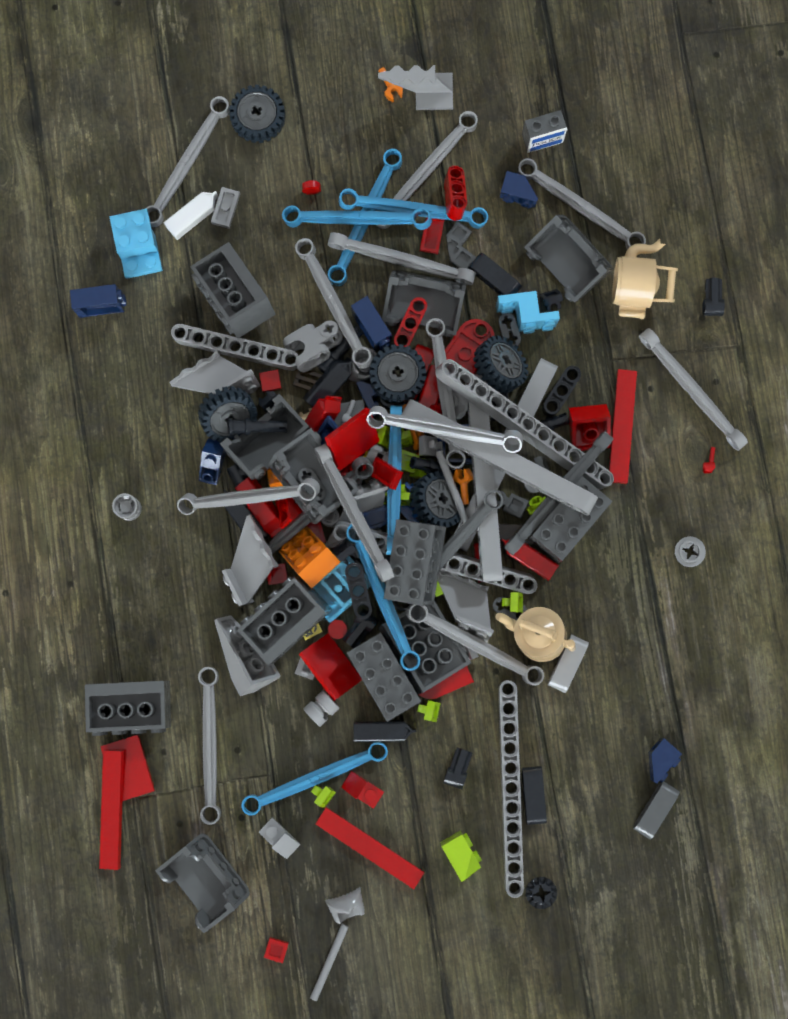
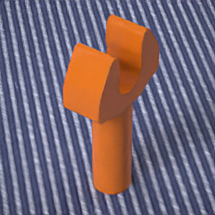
M385 67L379 69L378 72L386 71ZM384 81L387 86V90L384 92L386 99L394 102V97L391 94L393 91H396L400 98H402V87Z
M469 468L464 469L463 478L462 469H456L453 479L460 484L461 500L463 505L469 504L468 483L474 479L473 473Z

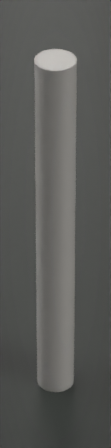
M441 450L435 454L461 521L464 524L469 517L444 453Z
M341 924L312 991L310 999L317 1001L349 928L346 924Z

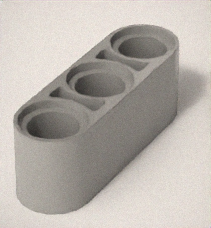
M572 634L568 640H574L575 651H569L568 648H564L548 681L549 686L563 693L567 692L589 645V642Z

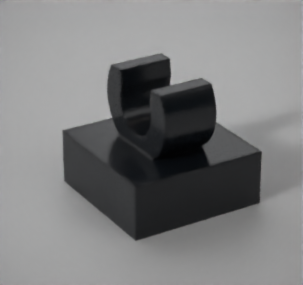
M558 289L539 294L540 300L548 312H551L550 307L554 303L558 310L561 309L560 302L563 301V297Z
M273 390L271 392L266 391L267 396L263 399L258 398L259 405L266 413L268 407L272 409L274 406L272 399L277 394Z
M347 538L331 549L340 562L343 561L346 565L349 564L346 560L348 556L352 555L355 559L357 558L356 549Z

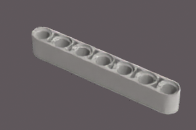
M176 324L171 330L173 339L180 345L209 352L217 350L222 355L284 370L294 371L297 369L296 363L292 365L286 363L287 358L298 357V354L292 350L247 339H237L234 336L184 324ZM179 331H185V335L182 338H177L176 335ZM203 335L204 339L201 342H195V337ZM215 340H222V344L219 347L213 346ZM240 344L241 347L238 351H232V345ZM253 348L259 349V353L255 356L249 354ZM272 352L278 354L275 360H269L268 355Z

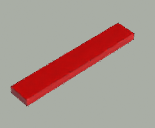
M617 370L612 437L614 439L611 442L609 471L614 477L613 483L628 484L637 371Z
M103 750L99 869L119 870L121 866L123 750Z
M327 807L316 822L317 826L412 889H415L425 873Z

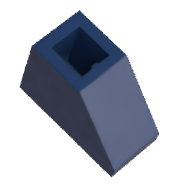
M506 172L499 198H502L507 203L516 202L525 208H535L538 198L526 177L517 173Z
M208 438L202 450L198 481L217 486L225 459V451L220 444L221 442Z
M660 738L648 752L651 781L656 784L658 782L662 783L668 776L667 771L671 767H676L681 761L679 757L682 753L665 738Z

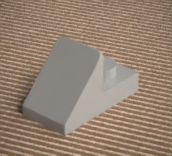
M273 817L259 831L272 845L271 848L286 859L301 845Z

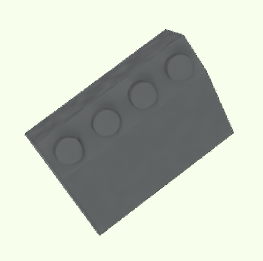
M435 601L434 605H425L429 613L446 621ZM418 605L414 606L411 610V616L415 620L423 616V609ZM406 611L398 615L411 651L416 652L420 657V665L417 669L413 671L402 669L417 695L424 693L471 663L460 643L445 636L424 622L416 623L410 621L407 618ZM384 623L378 629L399 663L401 653L387 623ZM412 654L405 655L403 658L404 666L406 668L415 667L417 664L416 657Z

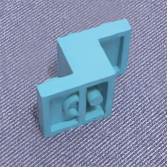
M147 208L109 216L116 251L121 258L125 278L128 279L163 271L156 236L151 228Z
M536 291L500 295L496 302L497 312L504 314L512 313L513 310L516 311L519 332L523 331L524 334L533 333L538 329L551 331L553 327H556L560 319L559 311L539 312Z
M350 556L346 558L349 564L355 563ZM343 561L313 587L332 608V611L325 616L329 623L334 621L352 605L345 575L347 565ZM357 567L349 569L351 577H357L360 573ZM364 573L367 589H369L371 586ZM356 586L353 590V594L357 597L364 593L362 586Z

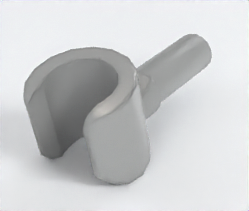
M351 400L348 410L342 417V424L352 418L350 415L354 408L355 400Z

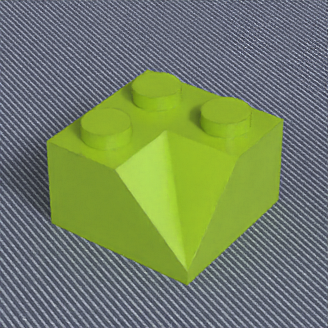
M460 830L440 842L461 882L481 868L479 862L482 859L476 850L474 852L471 850L470 847L473 844L467 833L462 834Z

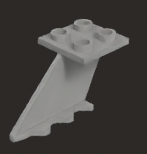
M414 65L409 71H404L400 66H394L390 71L378 73L379 79L415 92L416 110H453V73H435V65L428 71H424L418 65Z
M217 350L211 357L200 359L194 367L185 368L179 376L169 382L172 387L207 394L211 392L216 394V389L219 388L220 391H223L222 387L226 386L228 390L230 386H234L235 389L239 387L242 391L245 390L248 394H252L260 387L251 369L248 371L221 357Z
M375 478L370 479L367 484H357L359 491L353 497L357 502L360 512L384 505L385 492L388 490L386 485ZM343 509L337 522L346 521L351 523ZM339 527L336 531L339 535H345L347 529ZM333 530L325 544L328 549L340 543V541L334 538Z
M252 515L246 516L231 569L222 571L224 575L223 581L230 587L232 599L239 606L253 603V597L273 568L279 566L273 559L271 549L265 542L263 533Z
M440 570L438 582L455 620L453 625L488 642L494 632L491 629L487 597L489 586H482L471 579L462 578L457 574Z

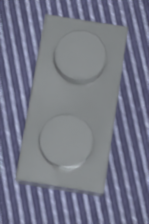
M225 187L221 188L212 216V224L230 229L240 197L239 191Z

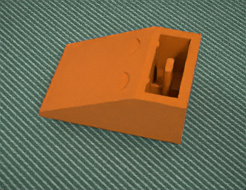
M305 526L278 551L311 588L318 584L340 563L337 557L308 526Z

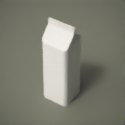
M201 192L163 222L176 240L180 239L215 210V202L218 199L217 192Z

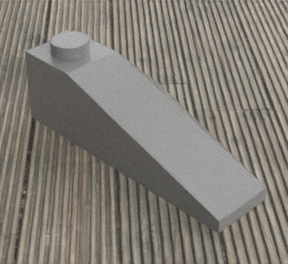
M231 615L215 619V625L230 677L240 696L254 693L281 677L274 663L268 665L237 631L241 626Z

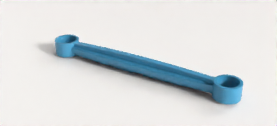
M389 149L384 153V167L371 189L369 197L382 198L392 172L401 167L402 155L397 149ZM390 155H397L399 162L390 165L386 162V159ZM363 207L361 211H376V210H375V209H369V208H364V207ZM354 225L348 239L361 242L369 225ZM347 249L343 250L337 265L330 267L328 278L331 284L334 286L345 284L347 281L346 269L355 252ZM335 270H341L344 273V277L340 281H334L331 279V274Z
M349 188L344 189L338 199L340 207L344 210H352L359 206L386 212L413 213L417 208H425L429 211L431 218L451 220L447 216L446 207L359 196L356 191ZM351 194L355 198V203L352 205L344 204L342 196ZM476 207L471 212L465 211L462 219L458 221L468 222L471 227L480 229L486 224L488 213L485 209ZM476 212L481 213L484 217V222L481 224L475 223L472 219V214ZM420 214V215H418L419 217H427V218H428V216H427L426 214Z
M288 206L282 212V218L286 225L292 228L299 226L302 222L355 225L414 224L417 229L425 230L432 223L431 215L425 208H417L413 213L383 211H300L296 206ZM291 212L298 213V217L294 221L287 220V216ZM420 214H426L428 219L425 223L419 224L415 222L416 217Z
M390 405V414L401 415L402 406ZM390 425L388 463L401 471V428ZM401 479L396 490L389 487L387 490V555H391L396 520H400Z
M351 524L346 530V538L350 543L355 544L374 596L401 653L399 659L400 666L406 671H413L419 667L420 657L416 652L411 651L392 600L384 599L385 583L379 579L374 563L361 540H353L349 536V530L353 528ZM412 654L416 657L417 664L415 667L406 668L404 666L403 658L405 655Z
M381 741L373 742L366 751L319 768L260 796L248 795L242 801V810L247 815H255L261 810L262 806L323 783L370 760L382 761L387 756V746ZM377 744L382 745L385 749V754L380 759H376L371 755V748ZM249 798H255L258 801V809L254 812L248 811L245 807V801Z

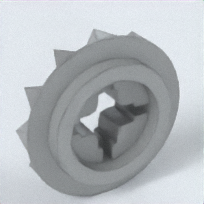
M688 536L679 540L675 546L674 554L677 561L683 566L695 567L704 560L706 550L704 544L698 538ZM692 546V551L697 555H690L687 559V552L682 549H689Z

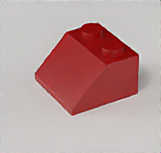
M607 404L569 408L571 444L579 450H589L594 441L604 431L610 435L611 416Z

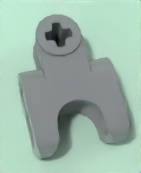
M331 320L324 322L316 328L313 324H307L284 338L283 345L286 349L292 351L304 349L303 353L296 358L295 363L299 371L307 372L330 357L329 349L339 345L343 340V335L339 331L337 323Z

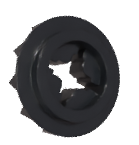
M536 877L526 887V898L536 909H546L552 906L557 899L556 886L546 877ZM539 885H541L544 891L548 892L544 895V901H542L540 896L533 895L539 892Z

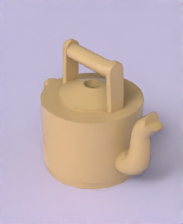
M660 239L652 245L634 244L627 249L625 256L617 257L613 276L612 304L619 305L618 315L620 317L644 319L646 308H650L652 302H675L673 298L678 268L656 265V259L637 257L639 254H651L659 251L666 245L661 244ZM657 269L668 270L666 299H653L660 286Z
M534 607L522 613L517 620L503 613L495 615L496 620L503 623L508 630L514 632L517 645L524 655L531 660L547 662L558 657L564 648H568L569 651H575L576 649L574 640H567V632L561 618L551 609Z

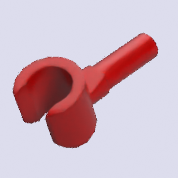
M715 447L710 449L709 462L703 463V473H712L715 469Z

